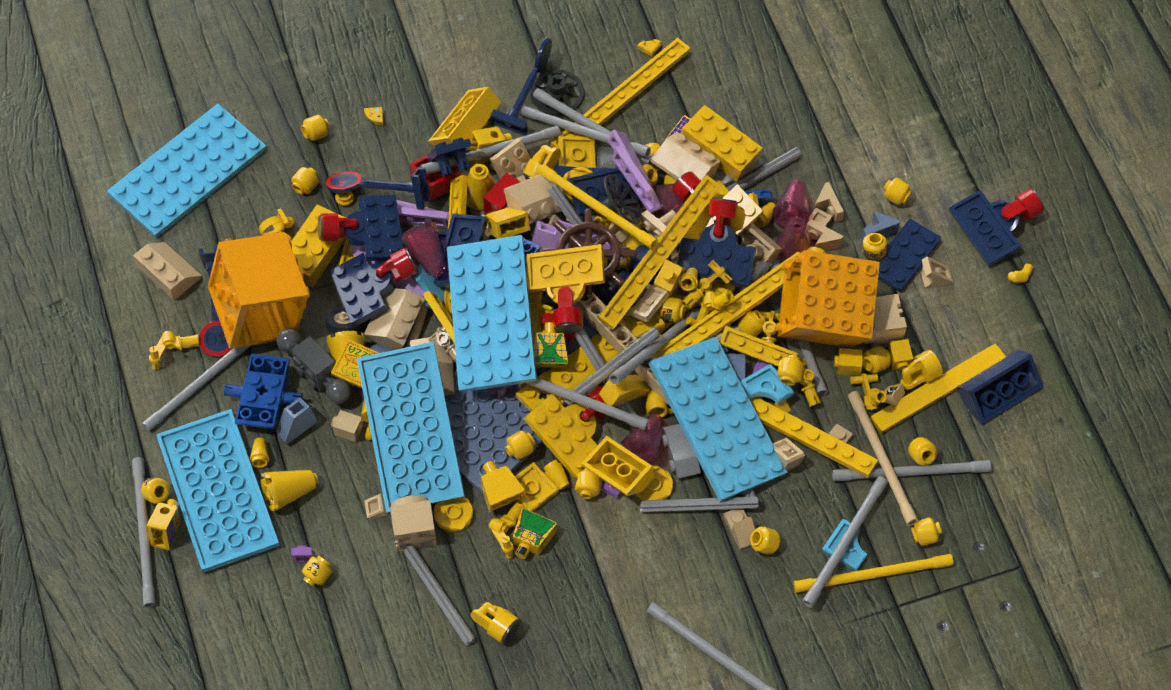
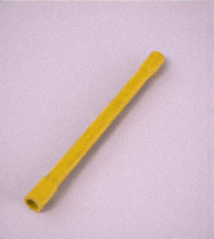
M545 164L539 167L538 174L637 238L639 242L648 248L653 249L657 245L658 240L642 231L558 175L557 172Z
M946 554L929 559L832 575L824 587L930 568L953 566V557L951 554ZM817 578L793 581L795 593L809 591Z

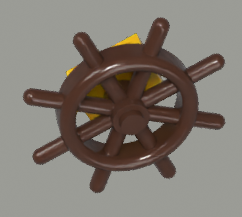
M590 208L585 210V222L575 224L568 229L558 220L553 221L552 225L562 234L557 242L556 249H540L539 252L565 249L569 241L575 247L599 244L603 246L608 242L612 250L603 249L605 281L610 278L620 287L624 284L625 281L615 273L619 267L621 257H637L638 251L621 250L619 240L615 234L622 228L615 224L609 229L602 224L592 222V210ZM585 234V243H582L576 236ZM592 234L601 236L595 243H592ZM607 257H613L610 264L607 265ZM586 285L584 296L587 299L592 297V285Z

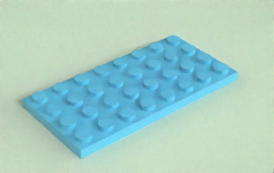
M216 104L107 190V193L157 239L265 152L267 146L222 106Z
M518 235L447 247L458 388L460 393L537 381L523 236Z
M717 337L649 362V366L719 502L788 473L783 468L774 450L773 443Z
M429 342L357 358L386 513H391L390 506L395 500L406 496H424L430 500L431 504L465 497L435 343Z
M231 409L156 434L203 573L280 546Z

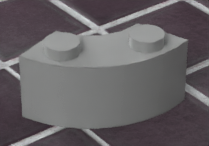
M680 424L663 427L664 435H661L663 446L668 448L671 459L669 461L671 472H675L677 478L701 473L699 461Z

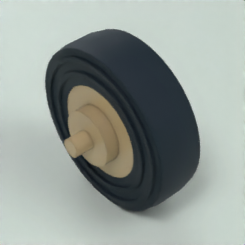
M345 308L332 310L326 317L327 329L333 334L342 331H358L361 325L352 326Z

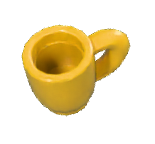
M653 390L648 392L645 401L648 417L660 419L667 414H674L672 409L667 408V404Z

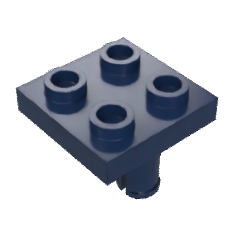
M462 137L453 140L451 144L446 145V142L435 145L436 148L432 149L431 153L427 156L428 162L437 161L442 176L453 173L448 159L455 156L459 172L470 169L465 154L472 146L470 138L464 140Z

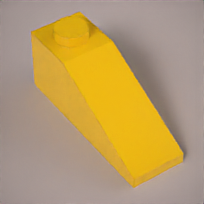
M628 375L618 384H613L608 380L599 395L607 405L616 407L646 395L652 389L639 375Z

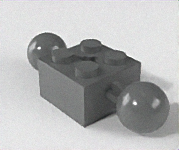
M290 328L282 330L277 336V345L281 351L293 354L292 360L295 363L296 367L294 369L301 377L304 376L312 389L316 388L320 393L326 389V395L330 401L334 403L347 401L351 394L350 385L348 382L331 375L335 361L310 336L301 342V336L296 330Z

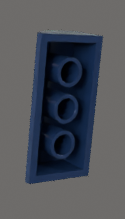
M1017 350L957 386L964 405L980 424H984L1043 388V384L1032 354Z

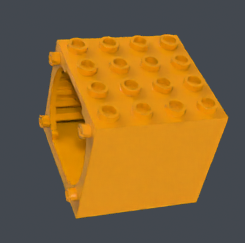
M273 232L270 235L236 240L226 239L223 242H218L208 289L229 349L277 341L278 334L284 329L290 328L298 331L300 329V321L303 319L307 299L310 297V291L308 286H305L303 272L299 270L297 256L293 254L292 243L287 238L286 233Z
M804 250L786 261V263H783L782 270L785 272L779 323L776 324L777 337L848 348L872 339L880 262Z

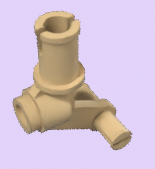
M443 326L438 327L437 331L429 338L437 340L440 346L447 348L446 354L450 355L456 362L455 344H453Z

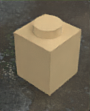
M340 410L338 416L333 418L331 424L334 435L354 442L357 441L364 426L362 417Z

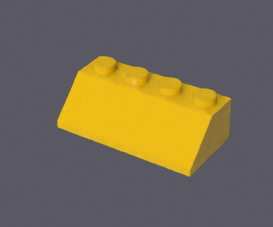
M489 87L468 90L429 139L430 144L435 146L446 142L447 145L453 143V140L462 137L464 140L471 139L472 131L479 130L488 124V119L491 117L493 110L498 111V106L502 103L501 100Z

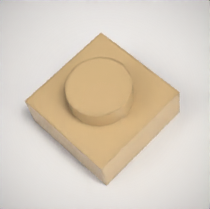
M815 208L808 218L806 225L812 219L827 227L832 216Z
M836 424L829 432V435L848 443L853 433Z

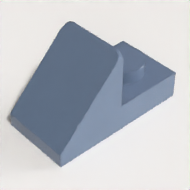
M874 211L872 216L873 224L863 229L861 239L863 241L864 237L870 233H879L884 237L898 233L900 222L898 219Z

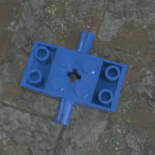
M251 354L244 384L242 386L225 384L224 396L241 397L235 424L274 429L281 419L284 403L291 404L299 397L303 400V393L287 392L289 358Z

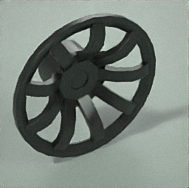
M549 70L540 74L530 90L533 104L542 112L551 115L563 114L556 109H548V105L544 103L541 105L533 97L536 86L545 89L546 93L558 101L562 97L566 105L573 110L581 104L584 96L582 82L577 76L565 70ZM566 75L571 77L575 81L571 83H566ZM547 76V84L539 82L543 77ZM578 85L580 92H573L569 88ZM566 94L577 97V101L574 104L571 103Z
M613 174L607 175L604 179V187L608 198L603 201V205L615 213H619L630 223H639L642 219V211L634 193L622 179ZM622 185L625 190L619 195ZM629 193L632 199L623 201L624 197ZM635 204L636 208L627 205Z

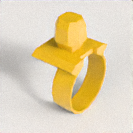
M280 208L277 210V216L270 217L261 223L259 232L262 236L270 235L273 232H284L285 228L293 226V218L285 216ZM271 225L275 229L271 232L264 233V231Z

